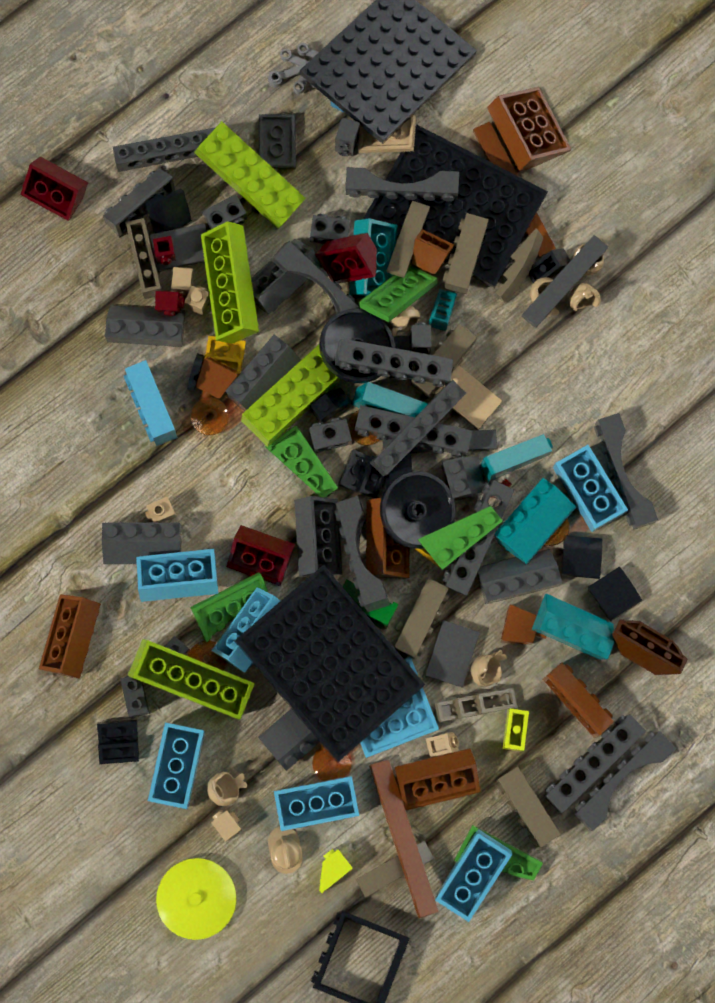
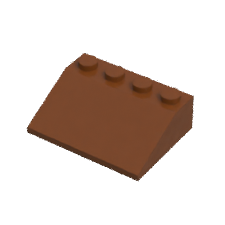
M539 87L499 95L487 107L519 171L533 168L572 150Z

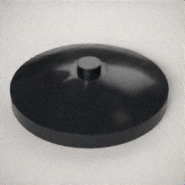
M348 309L332 316L324 326L319 339L320 354L327 368L340 379L351 383H366L381 377L375 372L361 373L359 369H341L340 366L335 365L337 344L342 338L395 348L393 335L386 323L381 318L361 309ZM353 353V358L356 361H360V356L357 353ZM372 357V362L379 364V360L376 357Z
M409 472L395 478L387 486L381 498L380 517L384 529L395 542L407 548L423 549L424 547L418 539L454 523L456 509L451 491L441 479L427 472Z

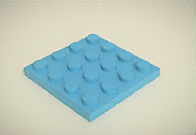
M411 656L405 658L404 660L417 674ZM423 687L360 743L366 758L439 730Z

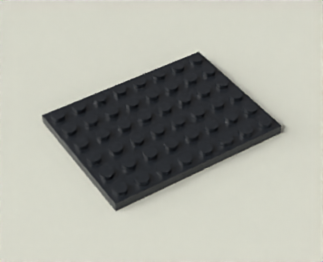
M375 0L300 69L299 75L354 121L359 122L360 126L380 143L384 144L476 55L477 50L417 0Z
M416 125L414 151L401 152L385 180L401 184L415 183L428 179L439 171L459 172L458 199L444 201L443 199L435 198V200L428 201L424 198L408 200L405 197L389 199L387 196H379L374 198L363 219L370 218L398 225V238L412 201L430 206L423 230L454 244L456 236L461 234L459 225L461 219H465L467 213L489 219L472 277L495 288L511 260V255L518 248L548 191ZM453 247L448 257L444 261L445 263L448 264L450 254L455 253L456 247Z
M324 565L234 640L336 762L343 759L425 686V683Z

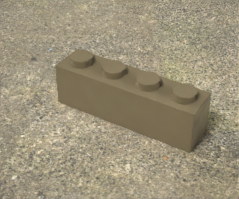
M468 213L465 219H461L459 225L461 234L455 238L454 247H456L454 254H450L448 264L451 265L450 270H446L443 281L446 282V289L467 294L489 219Z
M142 218L126 222L143 297L148 299L155 297L156 291L162 290L145 220Z
M460 324L448 331L446 334L448 338L444 342L440 341L435 347L436 352L433 354L434 356L453 359L452 370L475 344L477 339L476 336ZM427 367V371L434 375V370L431 367ZM413 379L411 381V385L428 399L438 388L430 382L421 384L414 382Z
M427 578L394 647L398 652L408 657L411 656L412 659H415L416 655L421 656L425 648L422 643L425 638L429 639L433 628L430 626L433 620L437 622L442 612L438 609L441 603L446 604L450 595L447 593L448 587Z
M518 767L496 780L498 782L496 785L501 795L505 794L508 798L507 805L512 812H517L519 816L517 820L523 829L527 828L530 835L528 838L534 846L542 847L561 835Z

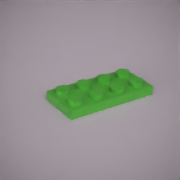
M409 265L405 278L396 275L392 276L359 302L360 308L390 322L438 284L437 278Z

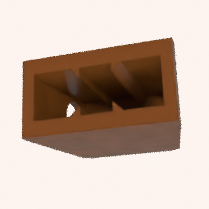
M422 229L415 238L412 264L428 274H436L453 249L454 244Z
M207 355L203 361L196 384L197 388L203 390L199 400L209 404L213 396L220 399L239 372Z
M514 605L508 606L500 643L532 645L535 637L546 639V636L531 630L537 615Z

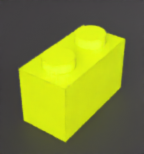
M511 708L507 710L502 749L524 751L529 711Z

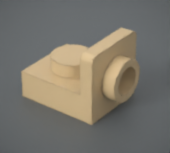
M454 732L426 738L430 758L458 751L459 741Z

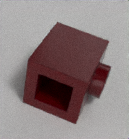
M172 236L153 239L157 264L168 265L172 261H176Z
M156 291V311L164 312L166 316H175V313H181V308H184V297H182L181 293Z

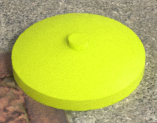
M193 858L179 862L166 872L158 886L156 896L158 913L165 926L182 938L200 940L214 936L229 923L234 914L236 889L233 880L224 868L213 861Z

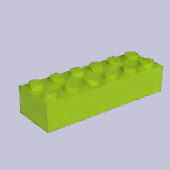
M222 121L194 152L277 229L284 224L306 199Z
M227 221L201 234L216 341L233 344L258 333L259 327L243 225Z
M317 345L242 414L241 421L269 447L310 409V405L328 393L342 379L334 375L327 368L321 357L319 345Z
M142 639L128 673V676L239 720L242 717L255 684L146 639Z

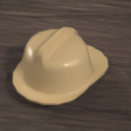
M280 826L275 828L268 838L271 862L277 871L283 874L293 873L302 863V850L298 834L294 829L281 831Z

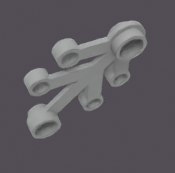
M306 43L298 45V53L301 56L307 55L313 58L319 53L308 48ZM305 47L306 50L301 51L300 48ZM283 49L280 53L281 60L284 62L289 61L298 66L282 72H270L268 75L269 85L274 88L281 86L284 79L298 75L300 69L309 61L292 55L289 49ZM287 53L289 56L283 57V54ZM273 76L279 77L276 80L272 79ZM302 76L293 85V90L296 94L304 92L307 80ZM296 86H302V89L297 90Z

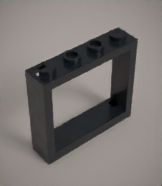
M342 910V913H337L333 925H336L334 933L330 932L326 941V944L329 945L326 952L322 951L318 961L321 964L319 972L315 970L311 982L314 983L313 988L349 1003H369L321 983L345 919H348L399 940L376 1003H385L410 938Z

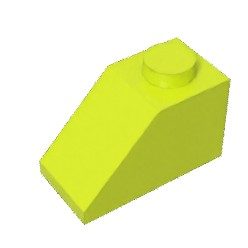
M332 848L324 855L325 860L322 862L319 887L321 893L353 869L339 850L334 851Z

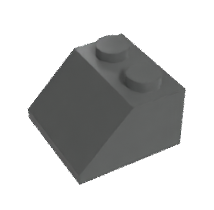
M478 456L459 457L442 462L441 467L445 482L451 491L454 501L484 494L482 489L485 485V480Z

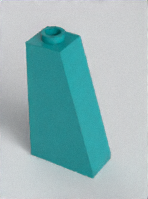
M366 382L356 388L352 406L358 408L362 405L414 418L428 404L370 382Z
M542 434L484 457L481 468L489 482L550 455L553 445L550 439Z

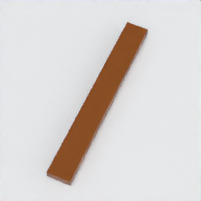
M490 121L474 128L473 132L487 160L517 175ZM536 213L526 231V235L529 237L537 229L543 236V241L537 255L538 258H541L556 248L538 213Z
M385 760L371 764L369 766L418 918L436 914L439 911L390 762Z

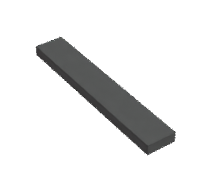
M594 235L527 308L521 317L534 328H537L604 254L609 246Z
M496 430L472 431L468 451L497 449ZM433 433L426 435L430 441L437 439ZM448 437L445 439L448 445L455 444L453 438ZM388 439V441H382V442H383V449H384L392 440ZM414 447L411 453L433 452V449L426 447L425 449H417Z

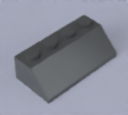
M160 168L157 171H152L144 182L136 184L131 193L123 195L119 199V203L114 207H109L104 212L103 218L105 223L119 238L127 232L126 222L142 219L148 214L146 201L159 194L165 197L176 191L173 177Z
M296 239L291 241V243L294 242L301 248L300 252L314 260V265L318 269L322 267L315 255V251L311 247ZM270 260L251 278L255 304L261 310L270 314L284 300L288 299L296 289L303 286L308 278L294 273H284Z
M110 305L106 318L105 338L108 343L183 347L185 310H181V313H175V316H166L164 312H158L155 308Z
M274 334L225 391L226 397L246 411L297 365L301 359L289 345Z
M308 496L294 500L299 576L310 577L323 565L333 576L343 575L339 522L335 515V510H338L336 506L338 499Z
M180 522L102 523L103 564H137L136 557L181 552L182 526Z
M550 549L537 552L528 564L515 557L480 566L477 572L485 605L558 587L562 584L557 563Z
M292 709L258 736L286 771L320 743Z

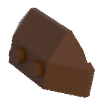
M620 619L612 633L621 655L654 675L681 674L688 660L673 640L641 621H625Z

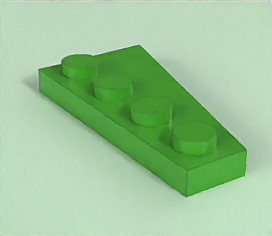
M297 426L281 435L269 447L265 446L320 497L326 498L339 489Z
M489 506L418 539V541L443 570L503 522V520Z
M259 572L219 592V594H215L190 607L206 642L212 639L216 632H220L229 621L237 616L257 587L266 592L268 591Z
M474 825L471 826L454 861H458L479 829L512 850V856L501 872L534 881L543 864L542 861Z

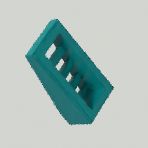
M439 289L429 319V325L432 328L442 331L447 330L457 293ZM441 297L451 300V302L441 300Z

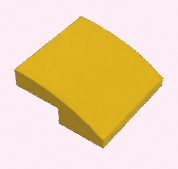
M208 335L205 357L208 355L239 372L238 377L242 370L246 341L240 340L230 344L216 341L215 336Z

